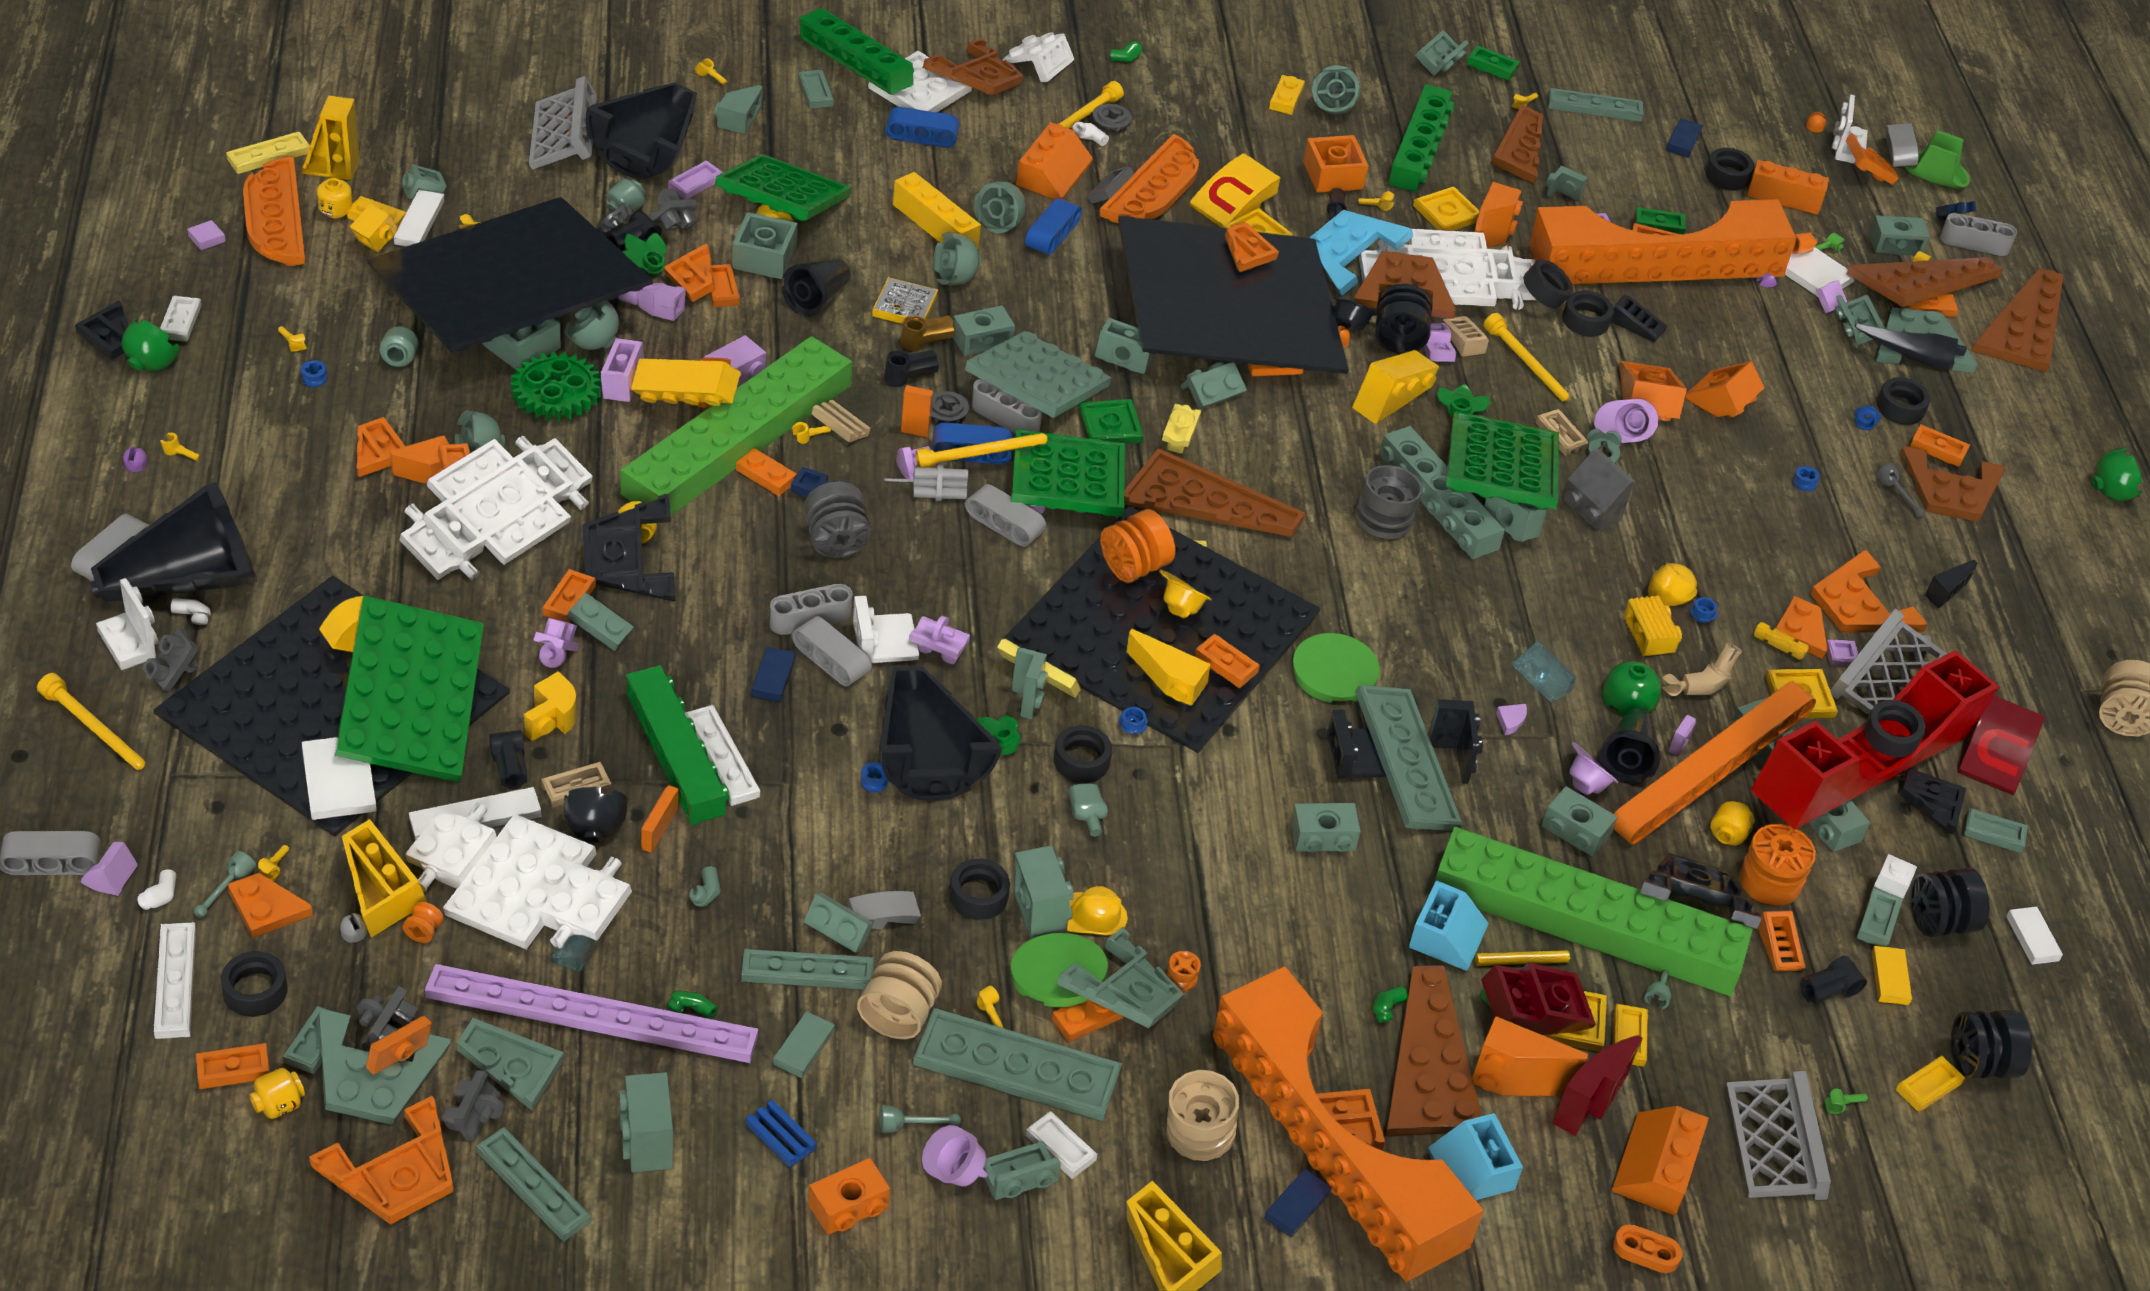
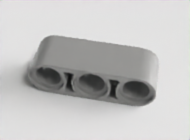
M1912 123L1887 125V146L1892 166L1918 165V147Z
M1951 213L1947 216L1940 234V240L1950 246L2005 256L2011 250L2017 235V229L2003 222Z
M980 378L974 382L971 407L975 412L1013 433H1016V429L1040 432L1042 411Z
M990 484L983 485L965 501L966 511L971 517L1019 546H1028L1046 530V522L1041 514L1023 503L1011 502V496Z
M129 514L121 515L74 555L71 563L72 570L93 581L94 577L91 568L130 537L137 536L150 525Z
M833 584L777 596L770 603V629L780 635L791 634L792 631L815 616L823 618L830 625L843 623L851 617L852 590L844 584Z
M815 616L792 631L791 636L795 646L843 686H849L872 669L869 657L819 616Z
M88 831L10 832L3 837L0 852V870L9 875H85L90 867L97 865L101 840L96 834Z

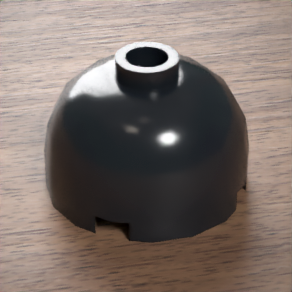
M582 787L570 790L568 796H564L563 804L564 819L568 827L575 834L584 837L585 841L591 843L602 842L603 838L615 834L623 825L627 813L628 799L623 793L612 790L611 795L601 794L602 788Z

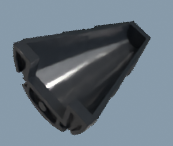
M670 83L644 89L643 92L593 104L586 110V128L589 139H593L598 148L596 152L601 159L621 174L633 178H651L654 175L663 173L673 164L681 152L688 127L692 120L697 93L677 83Z
M216 481L201 488L172 511L165 513L137 536L130 537L91 568L94 580L90 581V585L96 598L102 597L105 602L123 601L120 580L124 578L127 579L131 587L136 586L142 599L159 598L160 595L194 593L200 590L251 584L257 581V577L237 525H235L230 509Z
M893 667L885 699V713L879 744V758L886 778L899 789V792L918 800H945L971 790L970 785L980 778L985 779L996 766L1002 751L999 741L975 720L973 715L952 697V693L923 667Z

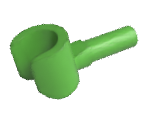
M1832 233L1825 242L1815 246V248L1821 251L1830 247L1839 252L1843 248L1841 243L1845 239L1836 233Z
M1833 1089L1830 1092V1097L1825 1099L1826 1109L1830 1114H1840L1846 1110V1104L1867 1101L1868 1097L1866 1093L1848 1095L1843 1094L1840 1089Z

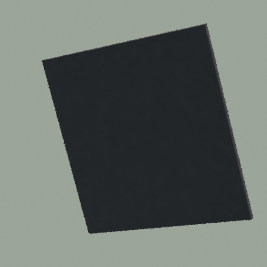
M562 197L367 259V264L450 352L463 351L469 346L490 342L504 334H513L518 332L519 329L531 325H540L546 320L566 316L569 312L581 308H590L596 303L618 298L619 295L631 291H640L644 287L653 284V280Z
M1127 216L1118 217L1142 352L1348 374L1349 369L1314 238L1258 232L1279 251L1277 259L1240 272L1225 239L1227 228Z
M1129 506L1123 512V517H1118L1111 525H1115L1119 521H1126L1129 516L1139 511ZM1171 528L1169 530L1175 544V558L1172 563L1158 570L1149 571L1146 576L1139 577L1133 582L1126 583L1121 581L1108 566L1102 553L1100 536L1003 639L1021 648L1047 654V663L1076 678L1080 688L1119 710L1124 711L1129 707L1142 709L1148 720L1146 725L1199 753L1318 615L1320 607ZM1164 570L1176 576L1212 600H1206L1196 614H1190L1186 618L1172 614L1168 609V604L1164 601L1167 578L1159 571ZM1131 629H1134L1194 657L1196 648L1215 633L1260 665L1259 671L1241 688H1238L1210 668L1207 685L1194 704L1190 706L1166 695L1127 653L1129 632Z
M332 575L153 710L154 714L333 836H337L363 813L312 820L302 742L335 738L338 736L352 652L333 649L319 628L336 606L348 599L363 596V594ZM478 668L469 726L510 694L509 688ZM370 764L376 803L410 776L412 772Z

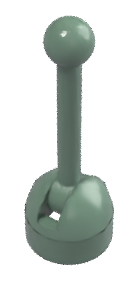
M236 851L227 863L229 875L202 905L200 904L195 907L194 914L199 918L206 916L207 908L234 878L243 879L252 874L257 868L255 861L246 853Z
M1663 970L1660 981L1653 982L1648 986L1644 996L1645 1003L1650 1004L1651 997L1654 998V994L1659 996L1658 1000L1662 1001L1659 1008L1665 1009L1669 1006L1671 990L1668 985H1665L1669 974L1668 970Z
M881 1105L879 1130L880 1133L896 1132L902 1128L904 1123H939L959 1126L961 1118L958 1114H951L949 1117L904 1116L898 1107Z

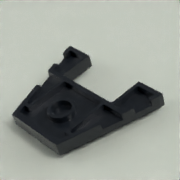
M669 494L658 496L657 500L647 504L645 502L636 504L635 508L620 514L615 512L583 524L585 574L596 578L597 585L668 601H676L674 572L643 574L641 524L671 522Z
M1671 853L1663 859L1656 871L1653 870L1650 873L1648 879H1644L1640 889L1642 894L1665 901L1668 900L1672 891L1682 897H1688L1689 895L1699 897L1704 903L1711 906H1718L1719 904L1728 906L1730 921L1758 929L1762 919L1759 912L1753 913L1751 911L1753 907L1752 902L1747 898L1741 897L1742 889L1729 871Z

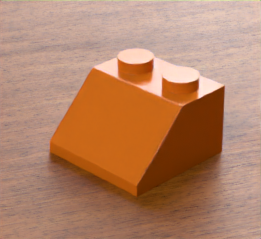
M1492 182L1480 209L1475 232L1484 233L1487 248L1505 244L1509 234L1514 235L1518 221L1514 220L1515 215L1519 216L1523 201L1519 200L1522 190Z
M1748 361L1711 370L1685 394V397L1688 401L1716 417L1726 415L1735 417L1744 412V407L1757 399V395L1765 387L1753 362Z

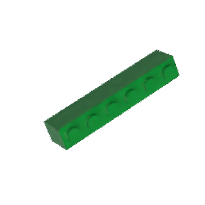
M661 665L626 674V695L670 785L678 788V801L689 824L693 825L726 815V802L729 801L728 789L724 783L720 784L716 765L713 761L709 762L705 743L702 739L698 740L694 721L692 718H687L682 698L676 697L671 676L665 675Z

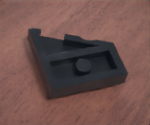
M120 301L75 324L76 333L110 359H114L124 353L121 341L129 325Z
M1909 768L1900 796L1946 832L1953 835L1957 828L1966 788Z

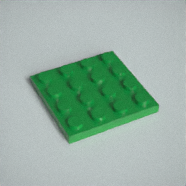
M760 154L717 175L715 186L723 188L725 193L739 194L746 197V200L749 202L763 203L768 205L771 210L792 214L793 218L801 221H806L850 197L852 189L851 186L764 154Z
M1016 429L1015 438L1044 432ZM1044 433L1048 438L1045 444L1014 449L1011 502L1044 506L1050 509L1074 510L1079 513L1089 512L1105 516L1123 517L1125 443Z

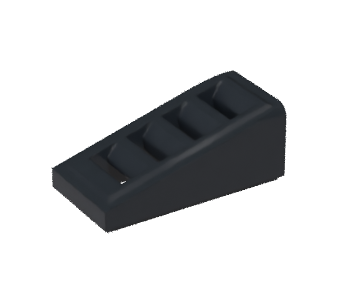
M1625 294L1614 305V314L1611 322L1652 342H1656L1667 328L1666 324Z
M1971 560L1933 576L1925 596L1937 608L1942 607L1969 583L1978 563L1975 560Z

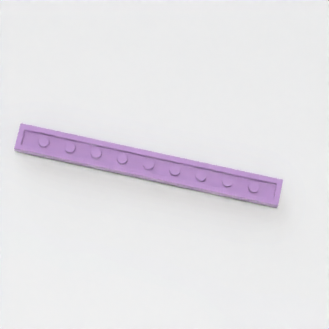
M435 964L425 988V997L429 999L746 1063L751 1062L758 1039L757 1028Z

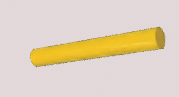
M1568 950L1477 953L1475 955L1476 966L1524 965L1528 962L1533 964L1569 963L1570 960Z

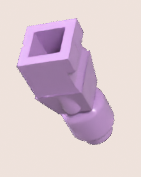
M653 283L640 291H631L619 295L618 299L633 305L638 304L641 309L652 316L674 321L685 311L686 288L672 287L664 283Z

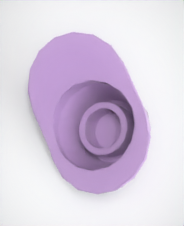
M1616 400L1608 402L1599 408L1595 415L1594 424L1595 428L1600 429L1604 433L1608 431L1618 432L1622 438L1621 443L1639 442L1648 439L1654 434L1658 427L1659 418L1654 406L1646 400Z
M1571 743L1577 751V756L1569 773L1573 777V786L1585 795H1589L1592 792L1599 794L1613 781L1618 783L1588 752L1578 744Z
M948 1125L940 1128L929 1138L922 1154L923 1168L928 1174L944 1183L967 1186L973 1183L978 1176L986 1178L988 1175L983 1169L986 1162L984 1149L977 1143V1139L973 1134L958 1126Z

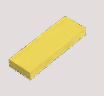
M300 132L232 150L226 152V155L237 174L261 168L263 164L276 159L292 156L295 158L306 155L310 145Z
M1002 639L997 646L1003 658L1015 664L1016 652L1019 646L1006 639ZM1046 662L1045 671L1048 672L1046 682L1076 698L1081 690L1076 678Z

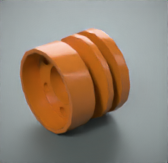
M1151 509L1142 510L1129 516L1126 521H1119L1115 525L1108 526L1101 533L1100 543L1104 558L1112 572L1121 581L1126 583L1133 582L1139 577L1146 576L1149 571L1158 570L1172 563L1175 558V544L1169 527L1163 518Z
M1769 824L1760 828L1753 836L1748 853L1740 868L1739 880L1743 889L1752 898L1767 905L1784 906L1796 901L1815 862L1816 850L1812 841L1803 832L1797 829L1794 830L1791 826Z

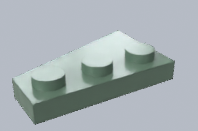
M472 1018L457 1041L458 1052L479 1069L486 1071L489 1077L531 1111L534 1110L564 1061V1052L475 1018Z

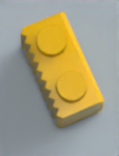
M1659 595L1629 599L1623 616L1626 624H1628V628H1630V632H1632V636H1634V640H1636V644H1638V648H1640V652H1642V656L1675 653L1678 643L1682 639L1680 627L1675 626L1671 619L1669 606L1664 605Z

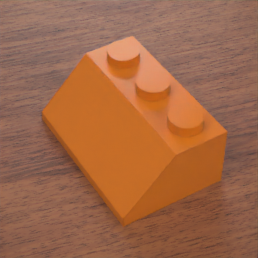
M1050 122L1019 160L1016 186L1054 200L1056 198L1064 199L1091 165L1093 158L1073 130Z
M1757 159L1750 180L1748 197L1759 200L1779 199L1782 206L1816 215L1819 214L1827 191L1828 177L1817 173L1804 172L1794 167L1777 165L1771 161Z
M1679 1106L1638 1112L1611 1192L1675 1216L1686 1193L1709 1118Z

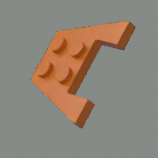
M1867 550L1861 552L1814 585L1810 593L1840 632H1875L1891 614L1865 584L1864 580H1862L1863 578L1877 575L1880 569V565ZM1914 606L1899 610L1904 614L1901 621L1914 628L1917 632L1925 631L1928 623Z
M433 1096L404 1109L405 1118L417 1134V1138L357 1168L353 1166L339 1143H336L309 1156L310 1165L390 1225L453 1193L452 1177Z

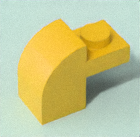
M363 596L348 599L336 606L319 628L333 649L352 652Z
M559 671L535 684V708L524 714L525 735L531 741H534L543 735L549 734L556 727L566 734L572 729L577 718L576 692L573 685Z

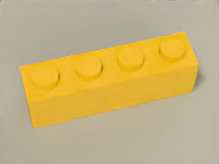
M912 172L895 180L893 205L940 243L945 238L941 237L943 234L957 233L971 239L977 249H979L981 230L979 222L917 173Z
M639 359L631 390L641 395V400L649 403H656L657 400H662L670 404L684 401L691 405H699V402H705L709 405L720 406L721 403H733L741 372L722 361Z

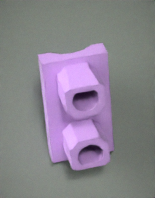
M943 615L938 621L922 616L917 627L910 633L909 641L917 644L918 651L927 654L934 650L942 654L943 661L955 664L970 641V635L949 627V618Z
M548 618L544 633H535L534 641L546 643L542 646L539 653L540 661L543 665L549 668L560 667L566 659V650L578 651L580 643L573 641L577 625Z

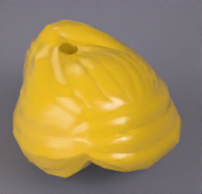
M1667 563L1653 573L1648 586V594L1650 597L1652 595L1654 597L1659 595L1664 605H1682L1691 601L1696 596L1697 581L1693 572L1686 566L1677 563Z

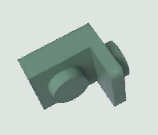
M414 164L411 165L408 173H405L402 178L403 190L407 198L412 200L418 188L443 194L446 188L445 181L440 172Z
M1561 166L1555 173L1549 175L1546 186L1549 187L1546 196L1552 198L1558 192L1579 201L1583 196L1588 177Z

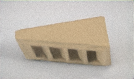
M1467 316L1442 320V323H1446L1450 329L1451 340L1462 357L1486 353L1489 342L1487 336Z

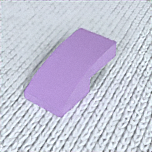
M1431 323V335L1428 343L1424 346L1427 358L1431 361L1455 362L1456 351L1450 343L1451 331L1446 323Z

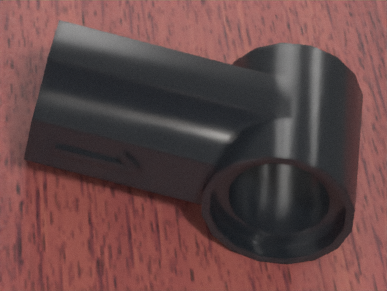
M639 211L631 216L628 224L606 233V238L619 250L623 251L625 250V237L628 233L646 242L654 233L661 236L662 228L655 221H652L646 213Z
M899 350L889 352L886 359L884 381L891 386L900 387L907 383L908 378L938 372L937 354L934 350L907 354Z
M521 730L489 734L493 762L496 761L501 786H505L509 790L519 789L524 783L528 782Z
M1845 955L1835 959L1826 969L1802 977L1800 986L1805 1000L1808 1003L1813 1002L1816 1004L1840 994L1847 998L1852 997L1862 991L1868 981L1849 956Z

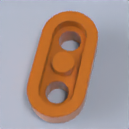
M1636 1225L1620 1227L1613 1240L1614 1250L1621 1258L1660 1273L1675 1271L1683 1256L1682 1249L1675 1240Z

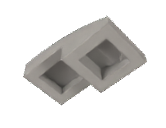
M910 891L870 893L849 898L847 901L849 909L874 923L871 929L883 930L887 922L916 924L921 917L914 892Z

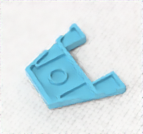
M1342 210L1309 238L1315 239L1322 267L1331 283L1336 287L1338 294L1343 296L1358 283L1357 276L1344 268L1348 263L1379 238L1398 250L1414 236L1412 229Z

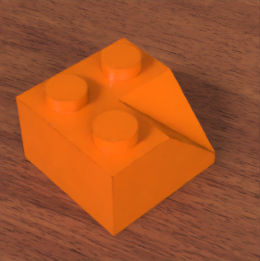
M1355 135L1307 139L1303 163L1317 193H1327L1336 188L1343 191L1364 189L1369 165Z

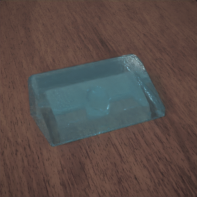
M1540 642L1533 644L1512 665L1550 702L1571 692L1576 680L1575 675Z
M573 934L572 937L569 936L562 948L556 947L550 962L581 971L597 941L584 935Z

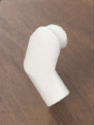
M1076 122L1072 127V130L1079 139L1094 140L1100 146L1106 145L1109 140L1108 135L1091 123Z
M172 599V613L193 615L191 620L196 625H206L208 623V616L211 615V611L206 605L193 599Z
M173 870L161 871L158 884L147 888L139 894V906L148 910L169 903L174 897L176 873Z

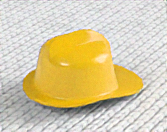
M1164 570L1159 571L1167 578L1164 601L1168 604V609L1172 614L1186 618L1190 614H1196L1206 600H1212L1176 576Z
M1095 886L1087 889L1085 892L1073 893L1074 898L1069 901L1072 919L1068 920L1067 932L1112 936L1122 927L1125 928L1128 920L1127 912L1121 904V899L1111 889Z

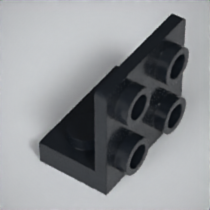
M1438 699L1428 732L1429 739L1434 748L1457 749L1462 784H1468L1471 773H1476V756L1481 754L1483 749V738L1478 736L1477 732L1480 724L1479 714L1474 711L1473 701Z
M1344 709L1332 710L1327 736L1337 777H1386L1369 728L1352 729V723L1347 721Z

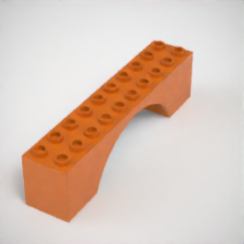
M1779 199L1731 201L1728 211L1717 223L1701 231L1683 235H1653L1629 230L1605 220L1587 206L1538 207L1529 248L1535 262L1544 259L1554 263L1564 271L1572 284L1758 278L1767 273L1774 277H1784L1796 236Z
M1286 966L1221 996L1213 1031L1216 1045L1225 1050L1231 1058L1235 1069L1243 1073L1250 1082L1253 1092L1257 1096H1261L1268 1105L1273 1118L1282 1123L1288 1131L1291 1141L1295 1145L1300 1146L1307 1155L1310 1165L1322 1174L1327 1184L1332 1187L1331 1192L1334 1195H1338L1347 1206L1348 1213L1352 1219L1361 1224L1367 1232L1370 1242L1374 1246L1379 1247L1386 1256L1391 1269L1399 1273L1405 1282H1408L1471 1248L1484 1210L1443 1159H1411L1374 1148L1343 1128L1321 1103L1310 1079L1307 1058L1313 1052L1323 1012Z

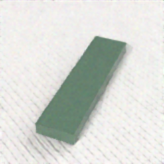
M1549 88L1548 109L1642 122L1643 101Z
M744 949L741 982L864 990L866 984L871 980L874 957Z
M505 1127L476 1145L477 1153L563 1242L591 1223V1215Z

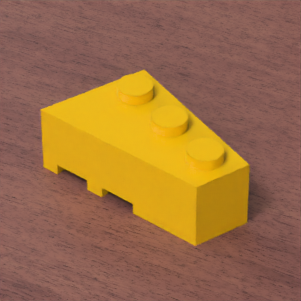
M328 95L319 116L301 174L352 181L360 163L355 99Z
M1416 350L1373 362L1368 369L1352 408L1374 424H1378L1430 389L1436 381L1435 375L1439 366Z
M370 819L342 836L362 917L371 938L411 914L416 903H427L418 879Z
M1153 1181L1126 1201L1127 1221L1159 1291H1197L1221 1272L1222 1252Z

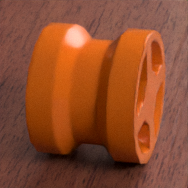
M418 902L411 911L412 916L408 917L402 925L403 931L414 941L429 943L435 935L434 929L440 927L444 916L434 905Z
M1178 951L1170 957L1166 975L1182 992L1190 991L1198 982V974L1201 968L1200 960L1192 952Z

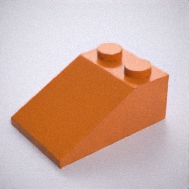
M1620 361L1619 371L1623 400L1643 399L1648 401L1656 409L1659 420L1671 421V418L1680 419L1687 388L1671 368Z
M1495 1017L1483 1044L1472 1079L1474 1085L1501 1096L1563 1097L1566 1086L1575 1073L1586 1063L1589 1054Z

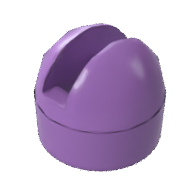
M1770 273L1756 278V281L1762 280L1759 285L1763 287L1778 285L1776 279Z
M130 447L124 452V467L128 471L139 472L148 466L147 455L143 449Z

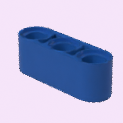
M895 107L889 113L885 131L894 140L951 147L956 143L960 122L958 118L950 114Z
M1056 198L1030 227L1026 235L1025 245L1051 255L1078 224L1082 214V207L1061 198Z
M940 423L933 430L932 450L938 452L1013 438V435L1008 429L1002 427ZM1012 450L954 461L1005 464L1011 460Z

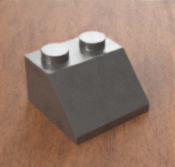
M1596 448L1567 479L1562 500L1599 532L1622 520L1634 480Z

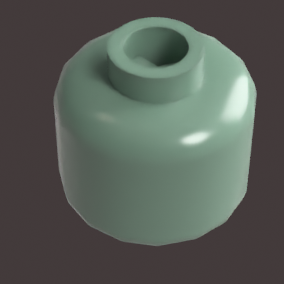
M621 179L607 192V200L609 202L607 207L613 212L621 205H624V207L630 205L633 209V215L645 203V190L634 179Z
M398 326L389 329L385 333L379 350L381 357L386 363L395 367H404L414 359L419 343L413 331L406 327Z

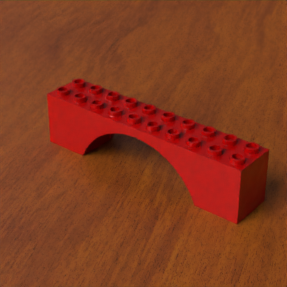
M1954 650L1921 667L1911 681L1892 699L1911 705L1923 716L1926 725L1925 733L1919 747L1912 754L1905 757H1891L1875 750L1866 739L1864 733L1865 723L1849 734L1836 739L1822 725L1814 721L1778 739L1751 791L1795 830L1969 737L2000 686L1957 650ZM1892 720L1879 721V725L1890 735L1897 737L1911 736L1909 730L1899 722Z

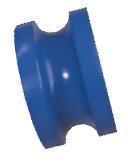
M313 360L302 365V382L306 386L319 387L326 383L327 374L324 363Z
M1802 466L1797 468L1793 481L1797 488L1803 491H1813L1817 487L1820 474L1812 467Z
M870 762L862 767L860 782L861 786L868 792H881L888 785V779L885 776L882 764L879 762Z

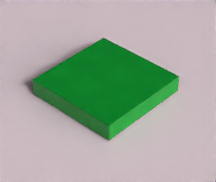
M1132 399L1079 403L1078 411L1088 439L1125 444L1143 443L1144 435Z

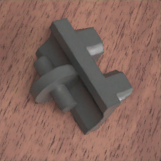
M664 189L658 196L660 211L649 214L652 221H662L666 231L676 229L678 226L685 230L698 222L693 213L698 204L695 199L679 200L675 190Z
M178 628L174 635H164L159 642L161 654L157 659H147L142 668L147 676L156 680L163 690L171 691L184 671L191 673L196 671L198 663L194 656L200 648L189 639L185 629Z
M398 986L385 1008L381 1005L384 999L379 995H375L373 1000L367 998L360 1000L357 1005V1011L361 1015L359 1023L365 1027L370 1022L375 1023L362 1047L370 1051L371 1044L398 1030L388 1024L390 1019L403 1026L412 1021L418 1008L404 999L407 990Z
M477 1070L472 1080L459 1081L455 1089V1096L461 1104L459 1107H447L442 1116V1120L447 1128L460 1131L466 1141H475L483 1123H487L489 1118L501 1117L505 1109L504 1104L499 1100L500 1092L487 1081L488 1074L486 1071Z

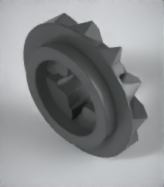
M1103 104L1096 107L1093 111V123L1097 124L1099 129L1106 128L1108 132L1110 130L1119 132L1120 129L1127 130L1128 125L1131 124L1132 115L1123 106Z
M621 205L598 222L599 227L597 230L603 235L608 233L631 216L633 209L630 205L627 207Z
M941 391L933 394L931 418H934L936 423L942 421L958 424L960 420L966 419L969 412V404L963 396L950 391Z

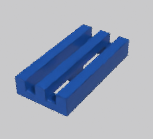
M773 1100L767 1102L766 1108L760 1107L757 1109L756 1115L750 1114L746 1117V1125L789 1168L816 1150V1142ZM764 1121L776 1133V1136L782 1142H785L796 1154L792 1155L760 1122Z

